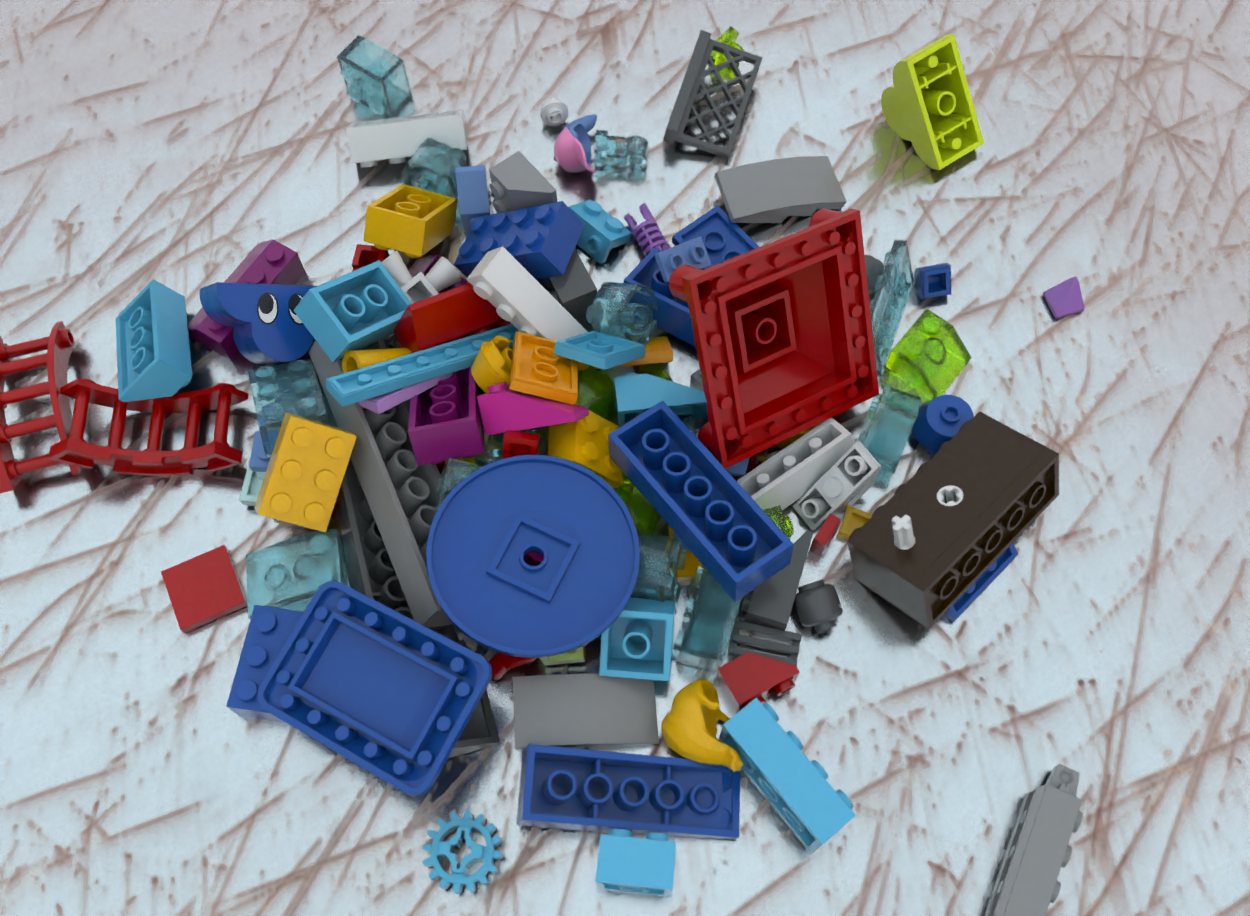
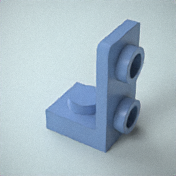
M701 236L655 254L665 283L669 282L671 274L680 265L687 264L699 269L712 265Z

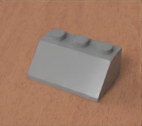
M517 151L489 169L491 178L489 186L494 195L493 207L497 213L557 202L556 189L520 151Z

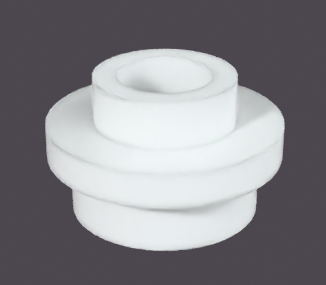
M556 98L545 101L540 111L543 123L548 126L561 125L566 121L569 114L566 104Z

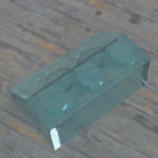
M698 566L692 584L698 587L695 599L688 598L683 613V617L688 619L685 631L678 630L673 649L679 651L676 661L716 673L724 661L742 598L734 602L705 567Z

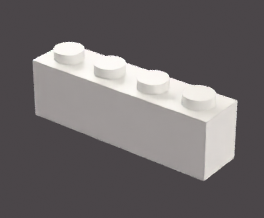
M503 246L488 251L466 279L474 286L475 293L481 298L488 300L496 308L497 314L504 320L510 321L519 332L554 341L588 333Z
M831 417L738 479L737 482L761 509L772 518L801 498L854 445L852 434Z

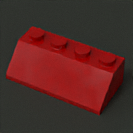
M467 283L408 305L393 332L401 347L408 348L414 353L512 323L501 318L497 314L496 308L488 300L478 296L473 289L474 286L471 283Z

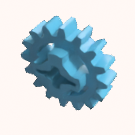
M466 810L463 818L459 819L457 813L452 811L450 822L446 823L441 818L437 820L440 827L438 832L428 830L427 834L433 841L432 844L423 845L422 849L430 853L431 857L426 858L423 861V865L434 867V870L429 874V878L434 881L442 877L440 888L446 890L452 883L455 894H461L464 885L467 886L471 893L476 892V882L480 881L487 886L489 881L486 874L488 872L495 874L499 872L496 866L493 865L494 860L503 859V854L495 850V847L503 842L501 837L491 836L497 829L493 823L486 827L483 826L486 819L484 815L480 814L475 820H472V812ZM457 829L455 836L448 841H443L450 832ZM474 829L484 836L487 846L476 844L474 841ZM463 843H466V846L472 851L471 854L464 855L463 861H461L455 854V850L462 849ZM440 857L449 859L452 864V875L443 869ZM484 862L478 871L469 876V870L475 864Z

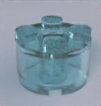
M426 138L402 170V182L405 185L457 198L455 167L468 166L466 163L467 156L459 148H451L433 138Z
M604 282L594 298L593 305L587 308L586 319L592 324L593 331L624 338L645 346L652 339L657 326V320H652L653 310H658L656 297L651 288L645 285Z
M637 532L640 546V562L631 597L663 602L672 600L677 603L681 584L677 582L678 569L684 570L687 551L682 550V543L679 542L678 538Z

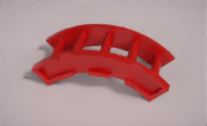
M63 321L55 323L50 336L8 346L6 343H3L0 336V493L14 490L22 480L24 473L64 464L63 462L49 459V454L18 461L14 458L10 444L12 438L57 427L61 441L70 436L72 413L69 397L60 394V388L68 384V362L75 342L72 332L69 329H65ZM47 350V353L12 361L14 357ZM47 366V382L4 392L5 379L8 375ZM50 394L54 415L9 426L6 424L4 409L7 408L8 404ZM68 464L72 475L79 474L83 468Z
M77 378L60 388V394L74 398L75 405L70 436L50 446L49 459L88 469L93 468V463L113 466V473L147 476L191 475L193 468L207 467V471L212 472L242 463L243 451L230 447L227 443L231 405L248 400V394L236 389L234 385L220 383L202 390L175 393L170 397L131 402L120 401L118 389L102 386L85 378ZM89 403L113 408L108 446L87 443L83 439ZM217 409L214 440L207 445L197 447L201 411ZM127 410L152 412L147 449L143 451L121 448ZM188 412L184 448L174 451H161L165 413Z

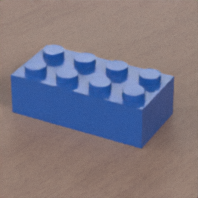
M563 201L479 216L472 221L465 242L459 248V254L454 266L468 278L488 251L503 246L535 279L564 275L584 228V223Z

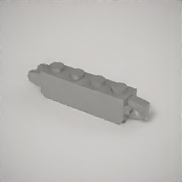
M1058 764L1054 766L1045 785L1027 793L986 916H1046L1050 902L1054 903L1061 888V882L1057 881L1061 867L1064 868L1068 864L1072 853V847L1068 845L1072 832L1076 833L1083 818V813L1079 811L1082 799L1076 797L1079 772Z

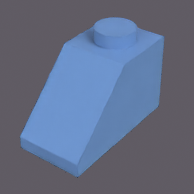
M485 165L455 167L459 210L464 232L470 231V225L476 217L492 214V200Z

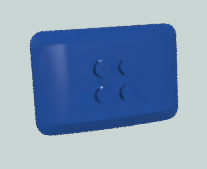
M333 580L322 584L314 594L262 681L257 692V700L259 705L267 712L406 794L420 796L428 792L435 783L491 680L492 667L483 656L341 582Z

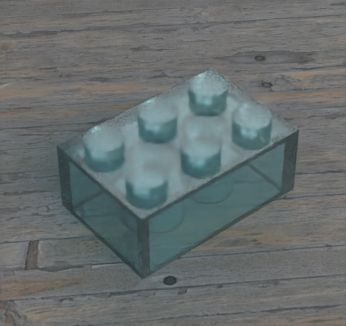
M311 359L294 360L286 364L261 366L257 369L248 370L266 458L272 455L285 412L329 425Z

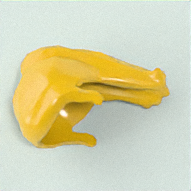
M705 679L691 682L675 695L671 711L666 713L661 722L663 739L669 748L684 758L704 764L724 765L733 772L740 771L744 763L737 751L716 738L718 731L716 727L717 721L722 720L726 723L731 719L721 712L719 708L720 704L716 688Z

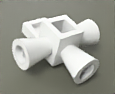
M398 250L381 262L412 304L439 294L438 292L461 281V277L455 267L443 256L439 258L425 276L420 272L413 278Z

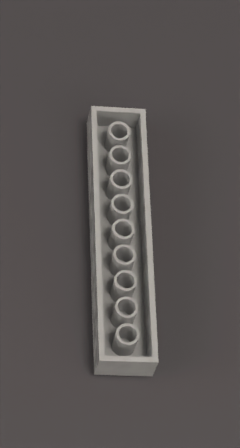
M383 339L360 350L385 349L386 345ZM315 341L308 352L338 428L350 431L357 436L350 458L413 618L416 622L427 628L453 624L435 598L428 576L426 561L427 540L432 521L438 508L449 493L436 464L419 466L417 464L408 434L409 399L381 414L360 406L358 402L342 407L326 389V379L343 374V358L332 363L317 341Z

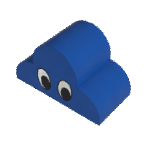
M216 282L199 289L201 305L206 314L214 322L233 328L235 345L239 352L249 361L260 365L289 362L302 357L312 346L314 337L293 310L308 290L316 286Z

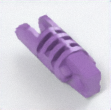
M646 203L639 206L640 213L646 221L638 226L635 218L629 213L623 216L645 257L653 248L659 251L671 248Z

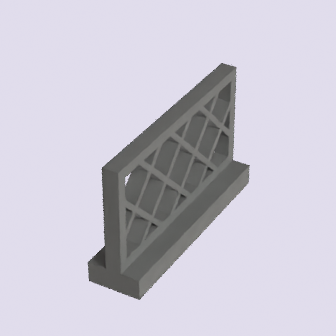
M701 30L671 113L663 141L670 144L678 141L728 159L763 57L710 39L711 33ZM712 50L723 53L727 61L715 66L710 56ZM745 61L754 64L751 72L742 75L736 63ZM730 66L736 78L724 82L719 71ZM713 74L719 85L707 90L702 82V78ZM739 83L744 91V95L733 99L728 87ZM722 90L728 102L716 107L710 95ZM705 98L710 110L698 115L693 103ZM731 107L736 120L725 124L719 112ZM714 115L720 127L707 131L702 119ZM695 122L702 133L697 137L683 134L685 127ZM723 132L728 141L726 148L714 145L711 136Z

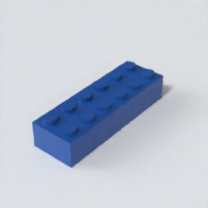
M664 401L659 402L608 434L611 459L734 602L791 563L793 542Z

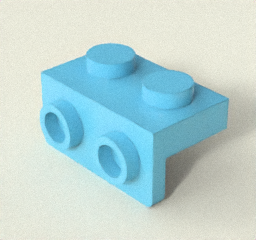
M590 199L569 206L570 210L584 223V228L576 245L601 264L606 261L612 248L629 242L632 232L623 226L620 220L613 218L603 210L599 203Z

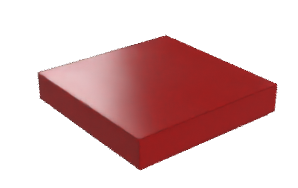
M225 545L161 571L180 630L184 633L248 606L229 550Z

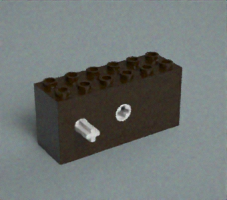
M979 411L970 421H966L961 426L959 432L950 441L944 442L938 452L928 462L923 463L906 484L900 485L894 495L884 505L876 508L872 517L862 527L856 528L851 533L847 544L855 578L930 629L1058 497L1059 453Z

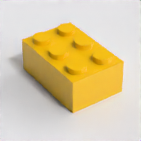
M402 184L367 206L364 242L372 243L374 247L381 250L394 249L401 251L404 256L410 258L422 257L453 233L458 198Z
M285 412L254 507L258 515L326 533L357 436L350 431Z

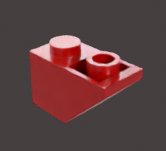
M747 652L719 667L716 678L737 713L755 698L763 705L766 696L776 692L777 696H780L796 686L794 681H796L800 671L795 665Z

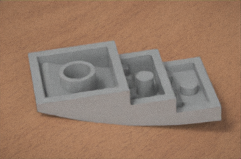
M828 156L773 159L716 172L714 175L731 223H782L787 216H812L816 209H842L847 202Z
M597 673L512 677L516 751L524 750L528 744L577 749L589 748V750L659 745L654 680L599 676Z

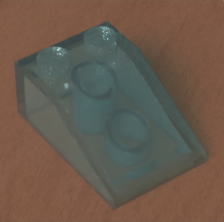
M338 529L326 530V533L321 531L303 533L246 554L249 619H251L255 605L305 611L318 588L327 581H338L349 587L343 540Z

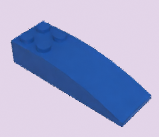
M528 744L522 752L516 825L609 833V829H624L631 831V834L638 835L662 833L676 837L739 838L740 771L733 772L724 765L704 764L690 759Z

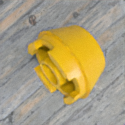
M500 335L495 336L491 341L482 343L471 367V373L475 382L485 393L489 392L487 386L504 382H507L508 388L510 385L512 348L508 345L511 340Z

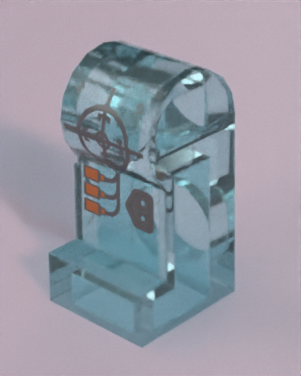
M596 130L594 149L595 169L640 170L647 165L648 141L641 136H630L627 138L608 136L607 130Z

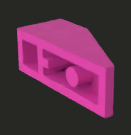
M507 382L487 386L489 392L477 396L485 436L505 433L506 430L517 431L574 422L589 415L588 408L510 390Z

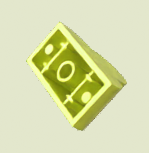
M947 34L894 66L892 74L893 85L886 88L881 96L882 111L889 126L900 138L911 141L915 152L927 166L935 170H941L984 144L954 34Z

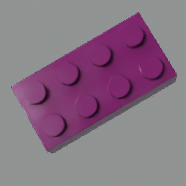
M471 367L453 372L450 378L438 381V385L410 399L408 434L418 466L424 464L435 465L446 460L461 457L472 458L477 454L484 453V427L477 396L482 395L483 390L475 382L471 373Z

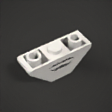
M857 441L792 507L812 531H816L822 527L830 513L835 516L846 510L847 506H852L874 484L881 465L864 445Z

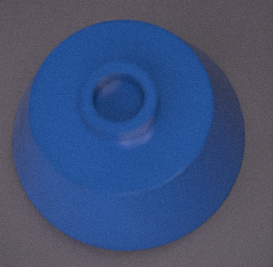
M941 395L925 402L916 410L913 416L912 428L914 439L918 440L928 450L929 455L934 456L944 442L950 441L959 432L961 426L974 417L971 407L965 400L954 395Z

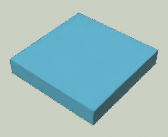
M595 330L554 343V354L606 370L645 357L646 346Z

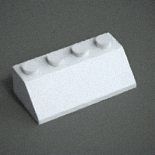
M463 109L353 122L346 128L352 164L360 163V167L378 165V160L388 159L389 164L406 162L405 157L417 156V160H429L434 158L435 153L445 152L446 157L463 155L462 150H467L468 148Z

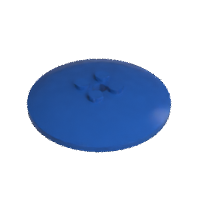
M521 455L489 463L465 477L452 489L438 508L432 521L427 540L426 561L428 576L435 598L449 620L462 633L478 644L499 653L525 658H541L563 654L582 647L605 632L615 622L627 605L635 587L639 571L640 546L637 530L627 506L604 479L591 470L566 459L546 455ZM536 551L543 556L544 560L538 566H530L525 563L523 558L528 552Z

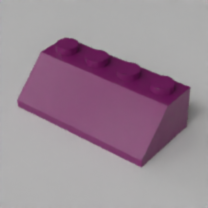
M272 239L258 243L224 283L296 285L306 271L297 252ZM203 307L187 324L189 337L230 361L239 353L233 338V328L214 322L206 314Z

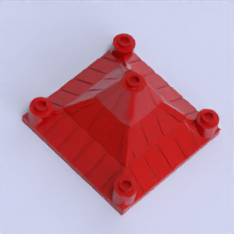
M826 208L820 209L811 217L809 227L797 233L790 234L770 244L763 245L748 253L741 254L704 270L685 264L677 267L671 274L669 280L671 294L675 298L687 302L689 305L699 367L702 373L704 395L707 401L709 422L700 429L698 440L725 469L879 395L860 210L850 208L843 212H837Z

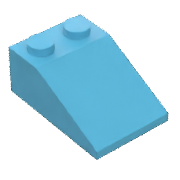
M629 372L614 377L617 426L619 427L661 401L666 403L691 432L700 431L703 425L709 422L704 391L647 373L637 374Z

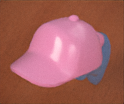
M596 114L573 120L565 126L555 140L553 159L565 171L571 173L586 170L593 173L596 172V169L590 166L593 161L590 159L591 142L588 132L595 126Z

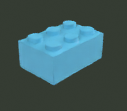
M379 260L309 289L293 311L332 363L342 359L347 351L363 349L394 334L393 330L407 306L412 303Z

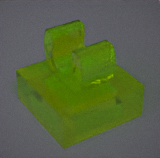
M732 26L716 40L743 50L736 43L739 32ZM712 50L710 56L715 65H718L723 59L727 61L723 53Z

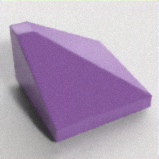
M1076 276L1043 292V296L1055 319L1084 311L1079 280Z

